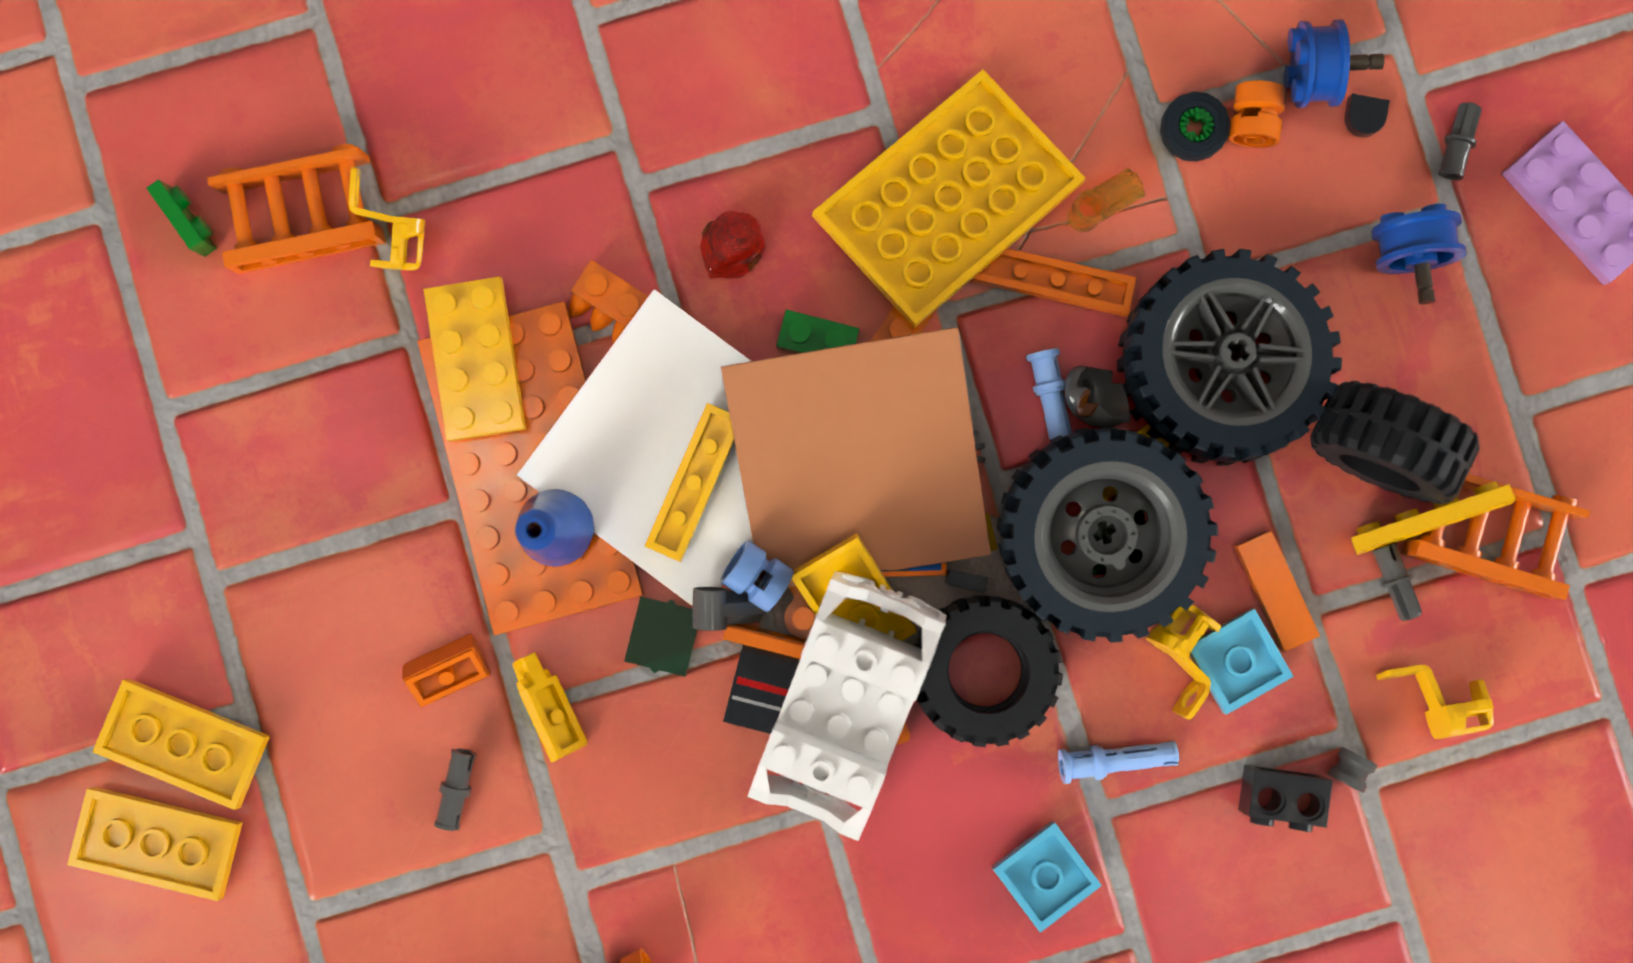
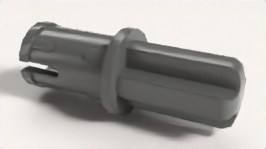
M1461 103L1458 106L1451 134L1445 137L1447 148L1438 173L1440 177L1449 180H1462L1464 178L1470 150L1475 148L1477 144L1474 136L1482 109L1476 103Z
M1397 543L1373 550L1372 553L1375 556L1385 582L1382 584V587L1388 588L1399 618L1402 621H1407L1419 617L1422 614V610L1410 582L1413 576L1407 573L1397 548Z

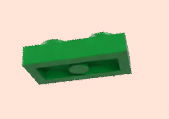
M158 179L146 188L190 250L206 257L217 249L210 239V236L213 235L211 228L200 216L195 217L188 208L192 203L179 186L171 187Z
M786 309L776 347L794 353H804L856 344L859 328Z

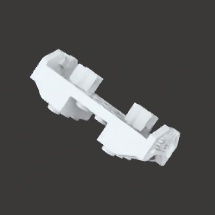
M835 571L811 628L797 670L747 797L765 804L788 806L820 819L838 833L859 841L886 776L890 758L912 703L916 701L946 623V614L916 597L909 595L906 598H902L903 592L897 591L895 593L891 589L887 590L885 585L881 584L880 588H877L874 581L865 577ZM847 597L881 607L880 610L886 613L889 610L902 615L922 627V649L895 639V631L889 630L888 634L865 626V619L860 618L857 624L834 615L832 612ZM767 769L783 776L768 775ZM808 786L818 789L819 791H814L810 789ZM845 801L860 806L862 809L857 811Z

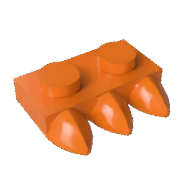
M591 259L571 289L569 314L572 318L578 317L589 311L593 306L590 318L591 330L593 332L602 330L615 321L612 330V341L614 344L649 296Z

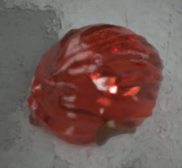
M729 211L723 212L715 221H710L702 231L703 237L700 250L705 269L711 279L719 277L730 279L742 277L749 271L752 272L755 265L761 259V254L766 245L761 233L760 224L750 213Z

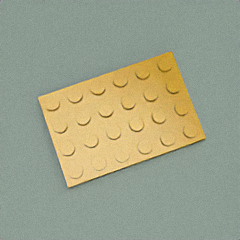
M982 69L813 211L812 217L915 328L1079 188L1086 178Z

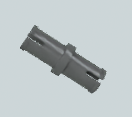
M461 748L451 750L452 755L446 781L441 782L439 789L443 794L434 825L437 828L448 831L460 829L465 798L470 796L472 790L471 786H469V781L477 754L471 750Z

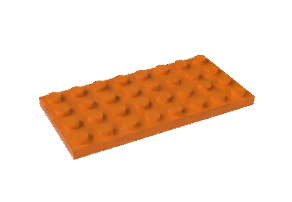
M564 301L509 316L526 425L525 430L452 442L447 441L431 337L417 341L494 636L644 595L636 564L595 533L582 557L570 564L554 567L540 564L530 558L516 537L515 527L522 507L532 496L539 493V491L517 476V474L587 381L568 307Z

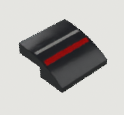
M743 645L723 722L771 734L800 659Z

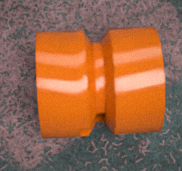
M1264 80L1239 83L1236 86L1233 105L1234 110L1238 114L1232 117L1230 141L1236 145L1251 148H1267L1278 145L1281 139L1283 124L1282 119L1278 115L1284 112L1286 87L1276 82Z

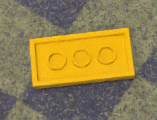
M499 276L423 289L446 440L452 442L525 430L526 425L503 279Z
M124 679L120 684L92 752L236 810L241 808L270 735L132 679Z
M99 787L87 788L67 865L219 901L225 895L243 822Z

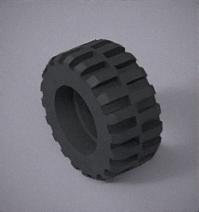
M1346 381L1337 386L1334 395L1327 400L1324 406L1327 409L1326 412L1317 421L1310 437L1312 448L1316 450V453L1320 457H1324L1330 464L1341 468L1342 471L1389 492L1392 491L1401 496L1415 498L1422 502L1428 503L1430 501L1434 504H1446L1458 496L1480 449L1478 435L1472 431L1468 424L1460 422L1459 418L1442 411L1440 407L1431 403L1428 404L1419 400L1420 398L1400 393L1389 387L1383 388L1373 383L1366 382L1363 384L1359 381H1351L1349 383Z
M976 595L969 598H960L952 601L950 605L940 608L939 611L946 614V623L916 698L924 713L936 727L949 734L951 738L962 743L963 741L972 743L973 746L986 747V744H995L998 747L1008 745L1011 739L1018 738L1021 740L1030 735L1028 730L1035 725L1040 727L1047 719L1044 716L1050 706L1054 708L1058 697L1055 696L1057 685L1062 686L1063 674L1059 673V663L1062 662L1060 651L1055 648L1053 643L1055 638L1050 629L1045 628L1041 623L1042 619L1034 612L1024 608L1023 605L996 596ZM921 628L920 631H919V634H920V635H919V637H918V639H917V641H916V644L914 643L913 646H916V647L922 649V628ZM979 633L996 634L1006 639L1016 650L1021 663V676L1014 692L1003 702L992 706H977L966 702L955 692L949 679L948 668L953 651L964 639Z

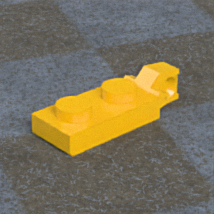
M535 652L513 662L512 666L518 679L516 684L520 691L519 694L550 761L559 760L587 745V739L557 675L552 676L547 668L543 670Z

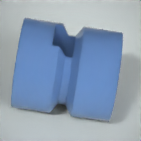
M746 540L728 563L720 583L737 594L748 593L749 602L768 612L785 592L792 579L794 570L777 558L766 559L765 550ZM764 570L766 573L758 586L754 585L753 583L761 571Z

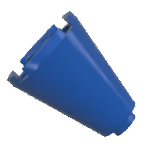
M560 489L545 490L532 496L522 507L515 527L516 537L525 553L534 561L553 567L570 564L582 557L590 545L595 530L593 515L585 501L571 492Z

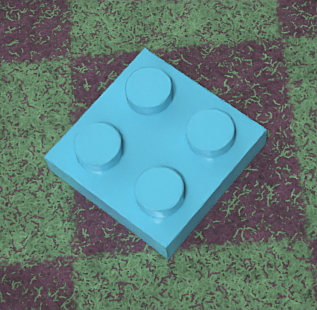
M1252 608L1222 624L1219 632L1210 631L1201 636L1190 653L1194 664L1209 677L1211 681L1210 692L1222 713L1226 715L1294 677L1258 613Z
M1053 820L991 866L1040 933L1102 886Z

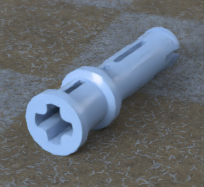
M1059 348L1026 355L1027 362H1031L1036 383L1033 386V392L1036 393V396H1040L1049 441L1059 435L1064 437L1072 434L1063 394L1066 380L1061 378L1057 356L1060 355Z
M1175 741L1115 749H1103L1102 746L1092 745L1090 750L1067 752L1066 749L1058 750V766L1063 784H1070L1072 779L1087 777L1102 780L1104 777H1107L1108 773L1179 765V752Z

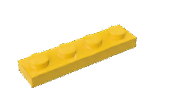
M709 403L706 404L645 543V547L682 562L734 444L729 412Z
M1492 482L1475 488L1473 490L1475 496L1460 501L1456 497L1446 504H1434V510L1420 514L1418 509H1412L1394 516L1395 523L1381 527L1379 522H1374L1357 528L1358 535L1351 537V541L1356 554L1360 555L1513 504L1516 498L1510 484L1499 487L1497 482Z

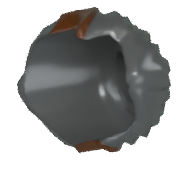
M1077 366L1066 377L1065 400L1072 414L1083 423L1095 427H1115L1130 421L1131 410L1128 396L1124 392L1122 383H1112V370Z

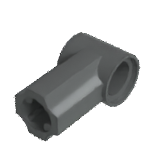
M721 587L693 588V629L705 631L725 630L727 625L760 622L762 616L767 613L749 602L748 593L746 592L737 594L732 590Z

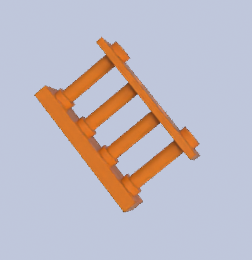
M341 144L334 146L332 152L246 170L239 167H231L221 170L220 175L207 177L209 186L222 194L228 193L237 244L234 245L233 250L221 252L224 267L241 274L385 244L383 228L364 216L354 214L349 208L351 167L370 164L369 156L358 146ZM340 170L349 221L346 222L347 226L333 229L327 223L318 174ZM303 178L312 228L309 229V234L295 237V234L290 232L281 182ZM265 185L275 236L271 238L272 242L258 244V242L253 241L244 190ZM359 192L358 208L363 209L361 194Z
M1468 474L1462 487L1474 490L1495 481ZM1497 482L1499 487L1505 486V484ZM1511 487L1516 498L1514 501L1515 505L1500 558L1495 557L1494 562L1482 559L1483 552L1479 551L1489 512L1470 518L1463 546H1458L1457 551L1444 547L1445 541L1442 540L1444 526L1426 532V535H1421L1420 540H1405L1401 555L1546 599L1566 600L1570 585L1555 581L1557 574L1553 573L1568 519L1589 518L1591 510L1576 506L1577 500L1570 497L1553 495L1551 499ZM1532 507L1552 513L1537 569L1533 568L1531 573L1519 570L1520 563L1516 562Z

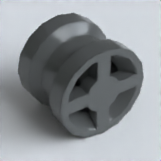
M1341 747L1338 752L1340 759L1336 766L1330 768L1327 775L1364 793L1367 788L1365 781L1369 774L1375 772L1378 765Z

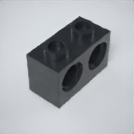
M1244 764L1238 810L1249 816L1251 823L1258 825L1274 826V820L1289 822V828L1305 832H1312L1313 826L1327 828L1333 780L1316 774ZM1270 787L1272 790L1271 801L1264 806H1260L1258 803L1260 791ZM1308 793L1310 796L1309 806L1303 811H1298V798L1302 794Z

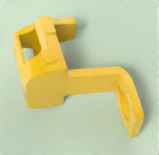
M351 167L349 208L351 212L356 215L393 223L390 261L370 259V266L391 270L418 269L422 263L425 220L389 216L358 208L360 169ZM418 236L416 264L406 263L407 242L411 237Z
M1193 604L1187 610L1181 606L1170 614L1174 622L1166 627L1159 624L1157 627L1152 628L1149 632L1150 635H1147L1145 638L1160 651L1170 655L1194 679L1184 689L1172 709L1174 713L1188 720H1191L1208 697L1211 686L1209 677L1188 657L1207 628L1219 632L1222 627ZM1191 617L1194 618L1195 621L1186 634L1180 635ZM1197 692L1195 700L1186 707L1189 698Z
M1427 665L1391 669L1376 674L1377 681L1415 674L1429 707V711L1425 712L1431 735L1435 739L1479 732L1493 726V703L1483 679L1469 682L1472 701L1446 705L1434 674ZM1477 716L1480 726L1466 728L1467 717Z

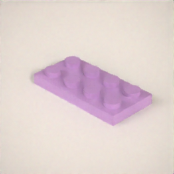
M1564 121L1556 124L1501 173L1602 285L1611 283L1633 263V196Z

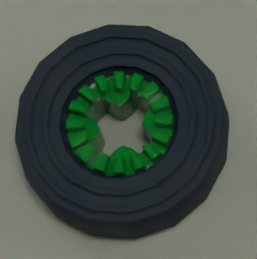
M1191 92L1179 96L1168 105L1161 118L1160 134L1163 144L1172 155L1181 160L1197 162L1210 158L1223 147L1229 136L1230 119L1227 109L1219 99L1208 93ZM1189 119L1194 123L1201 122L1203 124L1202 129L1199 131L1200 136L1195 132L1186 131L1187 126L1190 124Z

